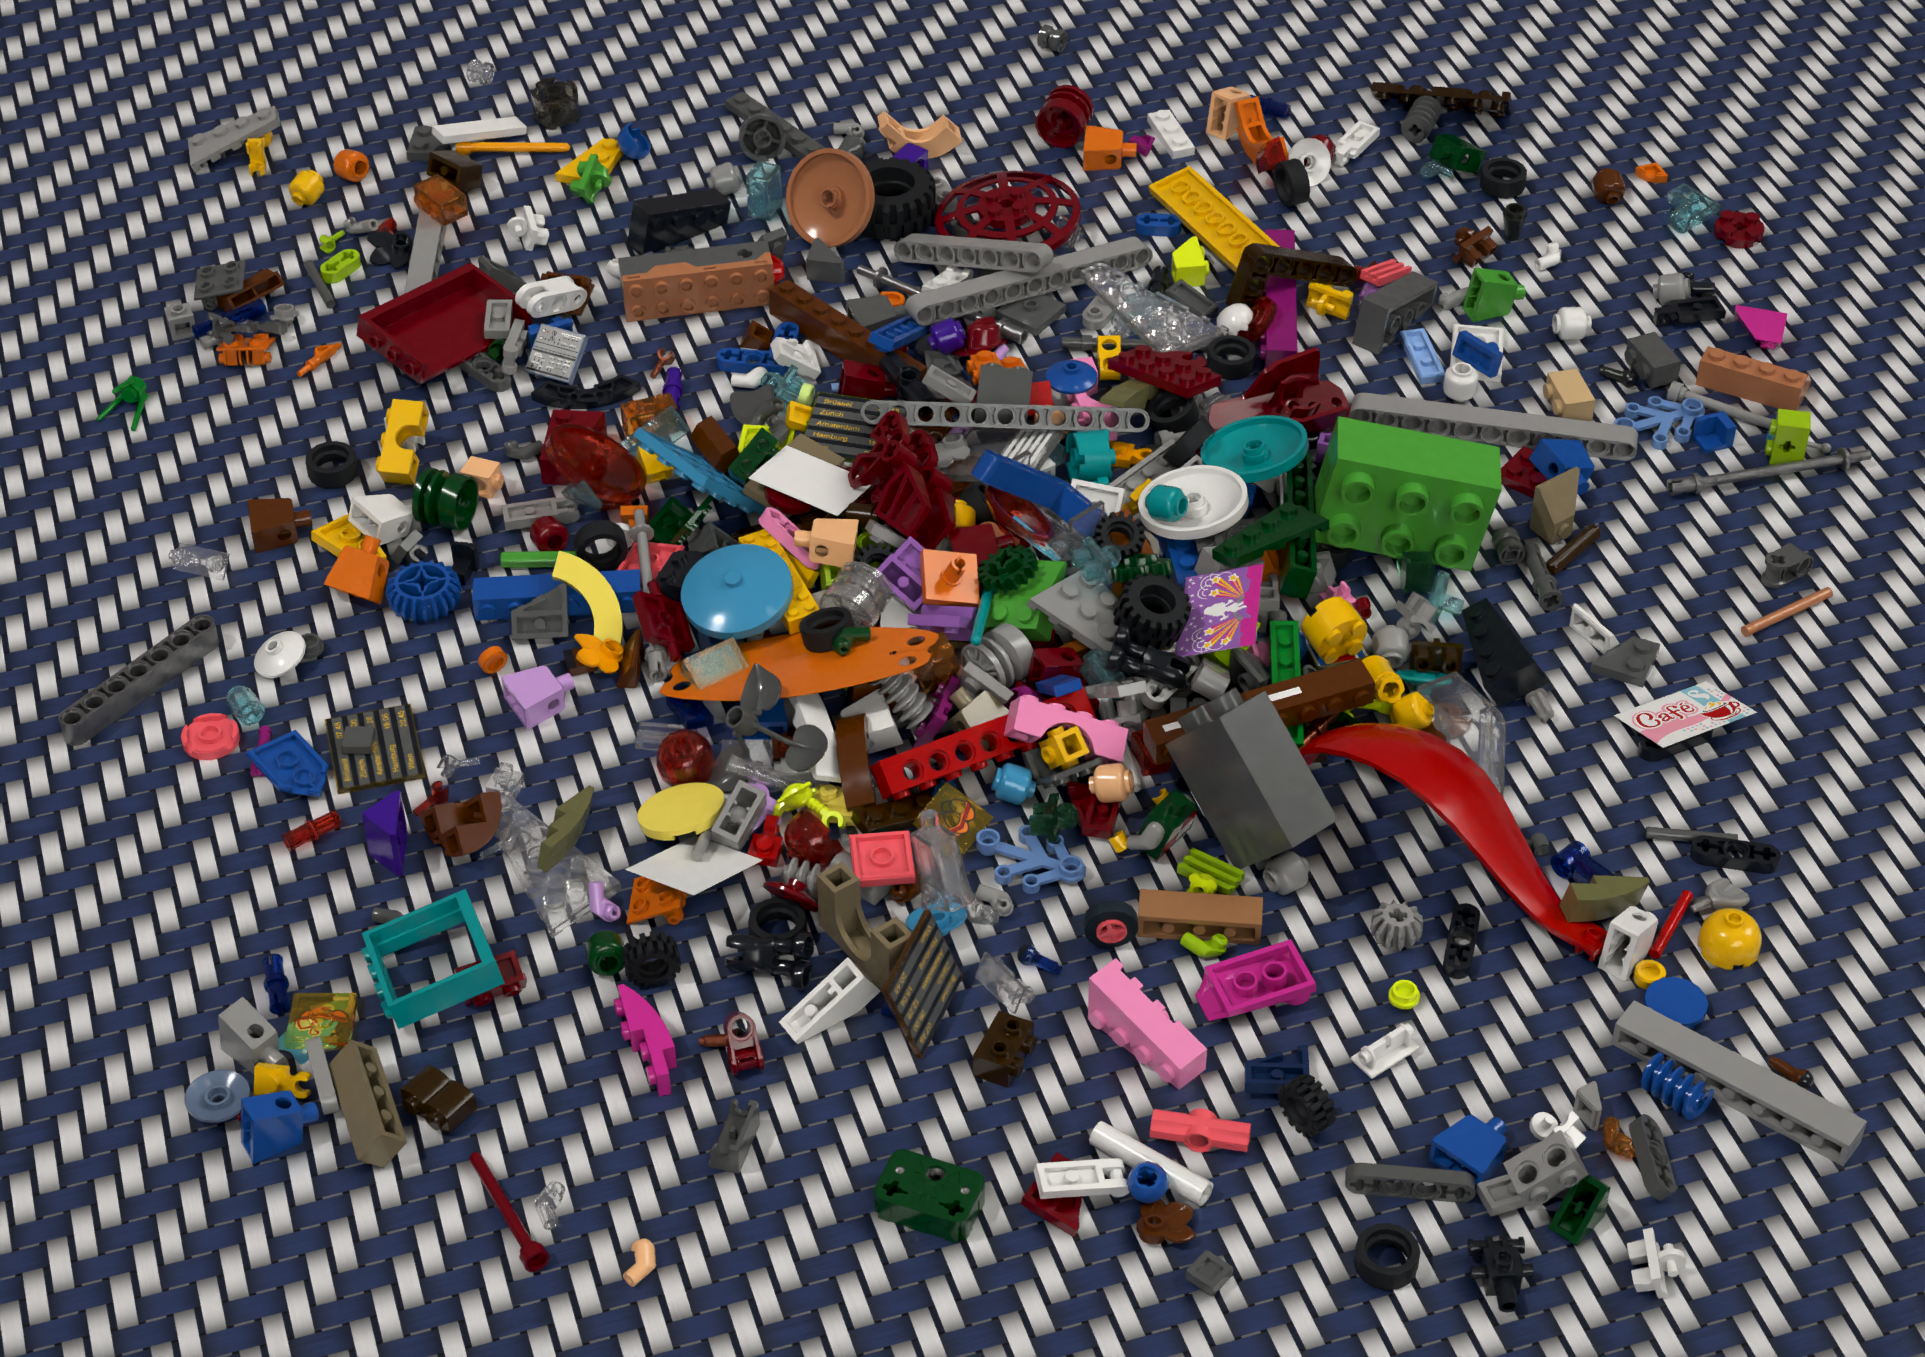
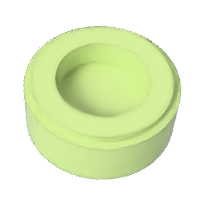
M803 383L798 403L811 407L815 395L814 385Z

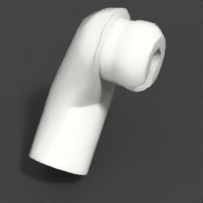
M1557 242L1548 243L1545 247L1547 250L1545 256L1535 259L1534 265L1538 271L1555 266L1560 262L1562 252Z

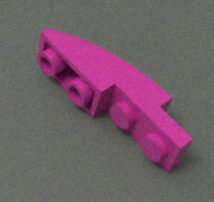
M624 984L617 985L619 998L613 999L617 1018L623 1017L624 1022H620L623 1040L630 1041L633 1052L640 1051L643 1062L649 1061L650 1066L646 1067L648 1082L650 1086L656 1085L658 1096L670 1095L671 1085L668 1069L677 1068L675 1046L671 1035L656 1010L643 997Z

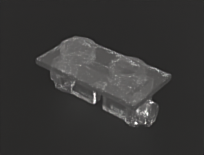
M179 543L178 548L170 551L169 560L175 564V570L224 580L230 554Z
M984 952L975 977L1013 1014H1016L1020 1003L1029 1004L1033 1001L1035 997L1033 989L1022 980L1015 979V974L1004 964L1001 958L992 957L988 952Z

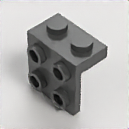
M1040 747L1021 753L1026 768L1032 772V780L1037 782L1036 786L1043 784L1044 789L1056 787L1070 782L1071 779L1094 773L1095 766L1103 763L1101 757L1086 761L1083 755L1077 758L1079 764L1063 770L1060 765L1050 770L1049 765L1042 758Z

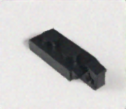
M1716 296L1670 301L1669 305L1665 307L1655 308L1653 321L1656 326H1668L1670 323L1676 325L1712 321L1725 318L1726 310Z

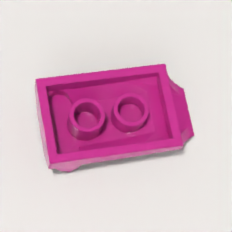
M1290 939L1205 966L1203 980L1195 997L1207 1021H1212L1281 1002H1286L1290 1005H1301L1309 1000L1311 993L1316 992V983Z

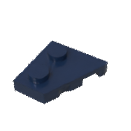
M1308 1045L1298 1046L1297 1053L1283 1056L1280 1051L1269 1054L1265 1058L1245 1061V1093L1278 1094L1280 1093L1278 1091L1280 1087L1300 1074L1306 1073L1309 1077Z

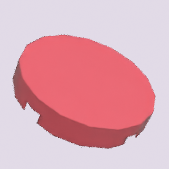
M208 713L194 718L193 723L189 726L186 724L182 729L180 737L184 751L190 757L198 760H215L228 755L238 746L240 732L234 719L232 721L228 719L227 715L221 713Z

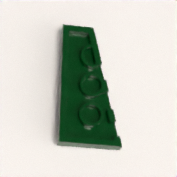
M1287 501L1213 548L1212 557L1214 560L1231 568H1236L1263 557L1266 550L1277 551L1285 548L1286 542L1295 538L1299 541L1307 539L1312 531L1317 529L1320 532L1329 530V519Z

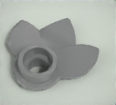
M960 433L949 434L943 438V443L935 444L939 458L938 465L936 466L937 469L950 466L954 460L963 461L970 455L968 442Z

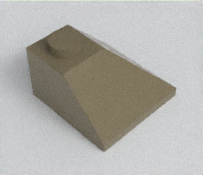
M1577 466L1535 486L1529 528L1550 545L1564 540L1572 534L1580 469Z

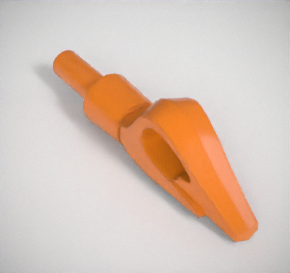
M336 343L316 347L314 357L305 362V366L296 373L297 376L302 377L309 370L314 371L320 364L331 358L337 350L342 348V344Z

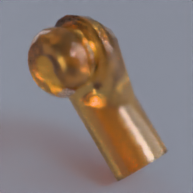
M1606 1117L1603 1120L1604 1147L1618 1156H1624L1628 1159L1633 1158L1636 1153L1632 1139L1620 1132L1619 1120L1617 1118Z

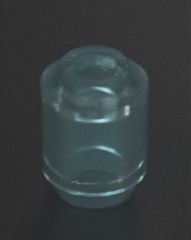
M239 685L233 687L227 693V706L240 724L251 726L262 719L265 712L264 706L250 688Z

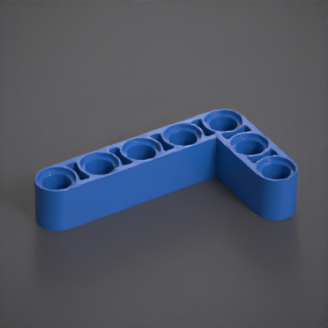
M988 449L984 450L971 472L974 477L987 485L1051 509L1075 530L1090 539H1093L1098 521H1101L1102 517L1107 515L1066 481Z

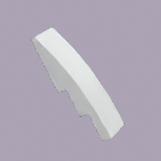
M819 693L788 697L796 711L792 720L795 728L797 729L799 726L807 724L814 725L825 733L828 740L827 751L824 753L823 758L809 769L814 779L841 783L836 739L826 707Z

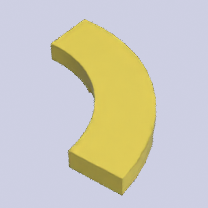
M559 551L552 574L553 580L567 583V585L585 598L593 614L595 637L602 642L605 639H612L622 645V614L617 597L608 581L586 561L572 554Z

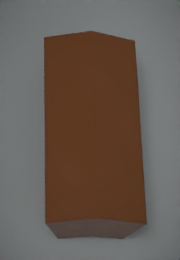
M266 268L245 279L242 292L217 296L219 308L230 314L285 284L278 271L272 272Z
M712 415L697 423L690 435V439L712 467L728 473V467L740 453L736 445Z

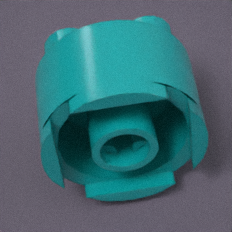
M1099 429L1069 433L1066 438L1065 449L1066 453H1070V461L1066 462L1071 482L1072 478L1091 482L1096 480L1097 477L1107 476L1109 482H1111V465L1116 463V453L1114 448L1110 449L1108 430Z

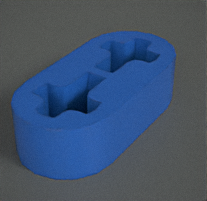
M1143 213L1136 217L1135 229L1138 234L1144 236L1174 237L1181 233L1182 222L1174 214Z

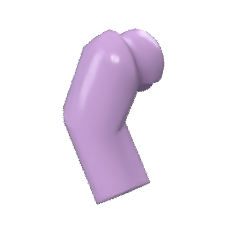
M603 881L588 882L590 910L606 922L618 920L621 916V910L619 906L604 897Z

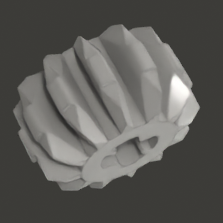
M1393 899L1390 905L1382 902L1379 909H1375L1372 914L1371 935L1375 936L1377 944L1385 943L1387 950L1391 947H1397L1401 951L1404 946L1412 949L1415 942H1418L1422 936L1423 919L1422 915L1418 914L1417 906L1408 907L1407 901L1398 904Z

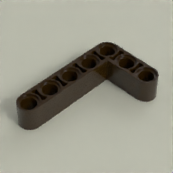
M1252 243L1242 253L1227 295L1226 304L1227 306L1236 303L1245 304L1252 310L1254 316L1269 275L1348 287L1355 282L1357 270L1340 256Z

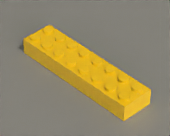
M765 529L739 537V544H753L768 548L777 553L786 562L793 579L794 592L789 608L780 619L790 635L800 632V622L807 615L820 610L781 544Z

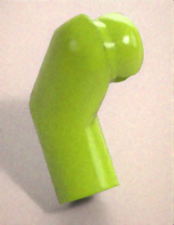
M1189 931L1183 935L1180 941V945L1201 958L1221 956L1226 951L1228 939L1222 934L1217 933L1212 936L1211 940L1202 941Z

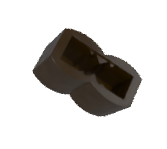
M427 1065L400 1089L404 1109L413 1116L417 1114L425 1118L428 1125L434 1130L440 1129L443 1132L451 1133L477 1110L474 1094L467 1087L455 1080H451L442 1071L430 1065Z

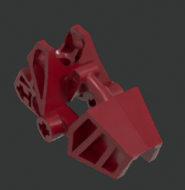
M890 410L886 412L870 434L876 441L872 450L869 453L857 454L848 473L850 487L857 489L860 486L877 485L871 496V502L877 505L874 514L906 540L911 536L925 549H935L956 526L955 497L949 494L953 481L936 468L939 458L932 436L922 429H917L909 435L910 430L906 418L899 412ZM928 457L927 462L922 465L923 461ZM864 469V472L856 478L858 472Z

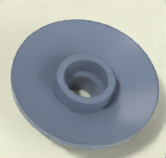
M230 1070L211 1071L199 1076L189 1085L184 1098L185 1106L189 1114L199 1121L208 1123L223 1122L241 1112V1099L250 1097V1087L247 1080L237 1072Z

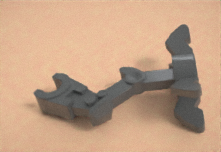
M208 312V318L212 320L213 329L207 332V336L223 338L227 345H230L235 340V336L230 331L254 333V331L262 330V332L284 335L288 329V322L281 321L259 323V321L248 320L247 324L235 325L234 321Z

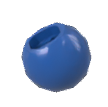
M1151 1161L1140 1162L1128 1174V1191L1137 1201L1146 1204L1157 1202L1168 1190V1175L1157 1163Z

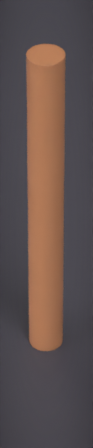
M1830 587L1823 588L1742 626L1741 632L1745 637H1748L1832 597L1833 591Z

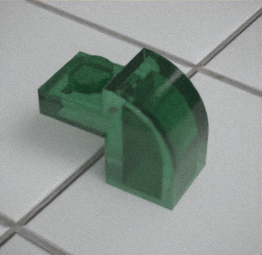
M1430 551L1402 552V559H1397L1396 568L1401 581V594H1412L1413 591L1418 594L1431 593L1434 578V561Z

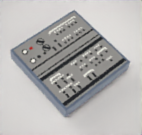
M541 323L524 371L528 374L572 385L589 338L583 334Z

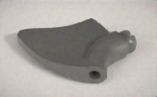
M769 383L754 391H738L730 395L733 414L742 425L763 426L770 416L778 415L779 411H783L785 406L782 399L775 398L773 386Z

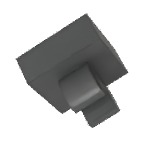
M415 529L398 545L391 559L398 565L404 559H406L408 564L410 562L418 563L420 560L414 554L424 559L428 550L424 546L418 545L423 535Z

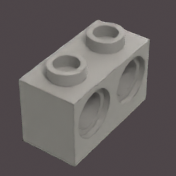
M1561 1130L1503 1163L1518 1195L1530 1208L1547 1202L1551 1196L1565 1188L1575 1186L1581 1179L1589 1175L1574 1144Z

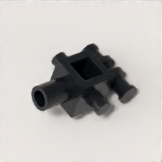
M1499 1235L1498 1241H1493L1492 1236H1485L1484 1240L1468 1239L1467 1249L1469 1256L1482 1254L1481 1265L1470 1266L1471 1280L1482 1279L1485 1296H1496L1498 1308L1501 1312L1509 1313L1517 1310L1519 1307L1517 1295L1520 1294L1522 1278L1533 1277L1532 1263L1520 1262L1519 1253H1525L1524 1237L1507 1239L1506 1235Z

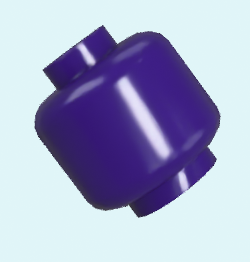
M947 318L933 324L930 328L932 335L927 337L933 351L938 349L943 355L963 348L964 340L967 339L959 320L955 321L953 318Z

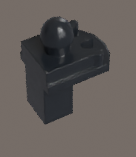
M455 541L451 545L453 558L451 568L454 572H457L461 585H466L473 571L477 572L480 565L478 545Z

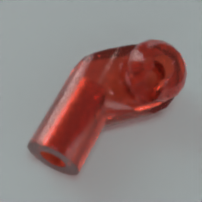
M393 218L386 219L379 225L375 233L382 231L392 232L397 227L396 221Z

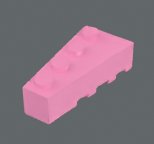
M1115 958L1089 978L1088 1020L1096 1029H1101L1110 1036L1118 1046L1124 1047L1132 1053L1141 1064L1149 1066L1158 1073L1163 1081L1172 1084L1178 1090L1182 1089L1206 1070L1207 1048L1179 1020L1173 1023L1165 1010L1166 1007L1158 999L1152 1002L1141 991L1144 985L1136 977L1130 980L1121 971L1124 965Z

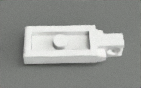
M1358 121L1337 141L1334 164L1343 167L1350 158L1355 159L1356 156L1358 157L1379 136L1380 128Z

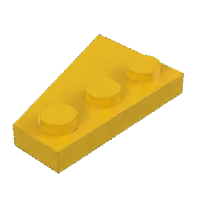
M348 513L312 530L311 540L338 557L346 545L360 550L365 535L348 521ZM379 546L376 555L387 560L386 554Z

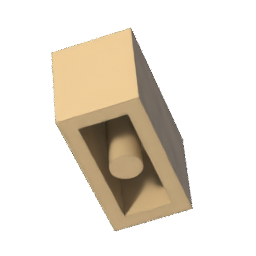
M1578 369L1547 373L1546 384L1543 385V395L1552 405L1554 415L1560 418L1591 421L1595 398Z

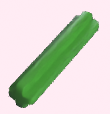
M559 551L502 552L500 557L501 567H555ZM562 551L576 556L575 551Z

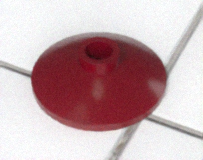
M790 878L788 883L764 882L763 888L776 897L788 898L796 901L806 910L819 912L817 902L805 892L807 885L801 881Z

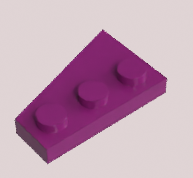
M951 675L946 683L940 682L932 695L936 698L935 702L931 700L933 708L928 714L926 721L920 722L914 732L917 739L913 748L930 743L944 725L948 717L946 715L952 707V700L949 697L958 690L961 679Z

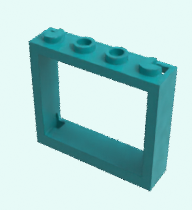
M466 889L362 933L366 947L361 950L367 964H369L367 967L374 981V987L379 999L383 1001L380 1004L387 1020L393 1018L398 1029L505 984ZM466 922L482 962L397 998L383 956Z

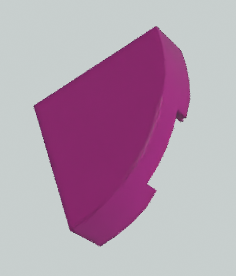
M1146 134L1143 137L1134 135L1128 143H1137V152L1147 157L1155 138Z

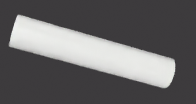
M1100 1121L1092 1130L1089 1138L1090 1145L1114 1158L1122 1159L1123 1163L1131 1168L1145 1161L1159 1164L1168 1175V1188L1199 1206L1205 1204L1213 1190V1182L1103 1121Z

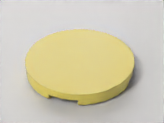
M708 783L680 784L662 790L646 800L638 811L637 819L641 831L646 836L656 840L673 841L675 836L693 831L698 835L713 827L726 801L722 790L715 785Z

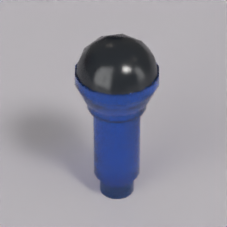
M1023 945L1017 952L1018 961L1022 965H1035L1057 975L1062 971L1063 967L1058 965V962L1039 954L1033 945Z

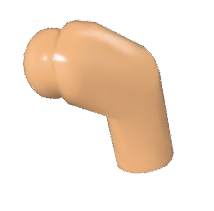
M646 1238L636 1240L632 1244L631 1251H635L636 1263L623 1273L624 1280L632 1287L636 1286L656 1267L655 1246Z

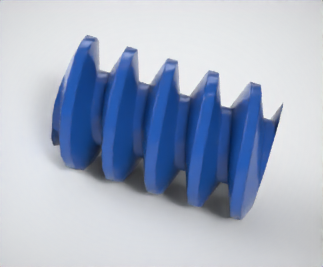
M1662 1052L1657 1053L1643 1071L1641 1087L1646 1091H1651L1652 1095L1657 1099L1662 1098V1102L1667 1106L1672 1105V1109L1677 1113H1682L1683 1117L1687 1120H1694L1699 1117L1709 1106L1714 1095V1089L1704 1093L1706 1087L1704 1081H1699L1693 1086L1696 1077L1694 1074H1688L1683 1079L1685 1068L1680 1066L1673 1072L1675 1062L1669 1059L1662 1064L1665 1055Z

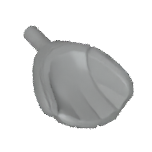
M1720 878L1707 886L1705 891L1706 899L1690 907L1693 913L1709 905L1716 910L1723 908L1738 909L1745 906L1750 901V898L1742 889L1732 885L1729 879Z

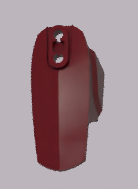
M1313 347L1274 361L1260 373L1243 396L1212 404L1208 414V422L1215 432L1241 419L1275 415L1296 420L1303 425L1307 434L1312 432L1321 434L1324 431H1333L1338 416L1349 418L1351 407L1340 387L1331 381H1319L1320 351L1318 347Z

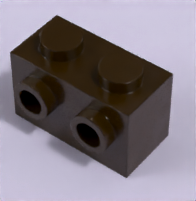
M453 150L430 151L427 175L439 180L441 183L450 184L451 187L458 191L468 192L469 189L480 188L483 165Z
M998 1011L973 1054V1076L1009 1088L1014 1077L1018 1078L1021 1075L1025 1057L1027 1054L1031 1055L1036 1047L1037 1037L1034 1036V1022Z

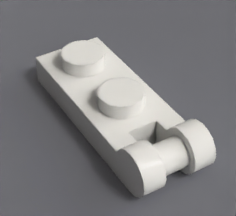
M947 266L944 272L922 285L921 292L973 279L974 272L968 268L962 270L957 266Z
M1120 1158L1036 1163L1034 1168L1040 1199L1109 1194L1113 1197H1122L1129 1193L1127 1179L1123 1176L1125 1172L1124 1163ZM1104 1174L1110 1177V1179H1105Z

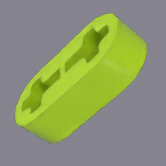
M345 249L320 266L321 277L324 282L328 284L338 283L361 267L360 254L357 250Z

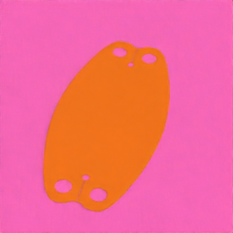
M870 627V641H855L849 649L850 652L843 656L837 654L834 650L828 652H812L807 650L800 632L792 635L786 634L754 640L699 654L676 663L670 671V674L673 675L671 680L664 683L659 692L665 696L680 699L741 701L746 680L754 663L759 664L780 680L782 686L780 698L837 690L898 675L928 663L931 654L927 652L928 648L937 642L939 634L921 629ZM914 637L925 638L921 644L914 646L907 644ZM893 651L897 652L894 655H890V653ZM905 657L917 658L910 665H899V661ZM689 663H701V666L695 670H684V667ZM706 672L709 673V674L706 675V676H702L703 673H706ZM678 683H691V685L684 690L676 691L673 689V687Z

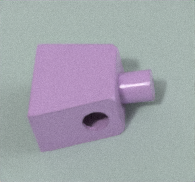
M539 666L501 677L504 698L527 730L563 711L565 708L564 693L575 688L570 673L555 678L547 666Z

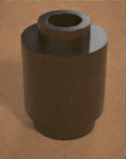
M850 503L843 512V519L859 520L858 531H867L865 527L870 519L885 525L874 514L877 507L875 504Z

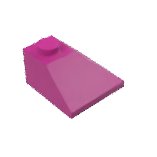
M1736 305L1734 318L1755 343L1760 344V348L1775 350V346L1781 347L1787 313Z

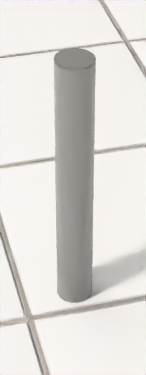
M712 827L700 833L691 852V858L694 861L702 859L712 838Z

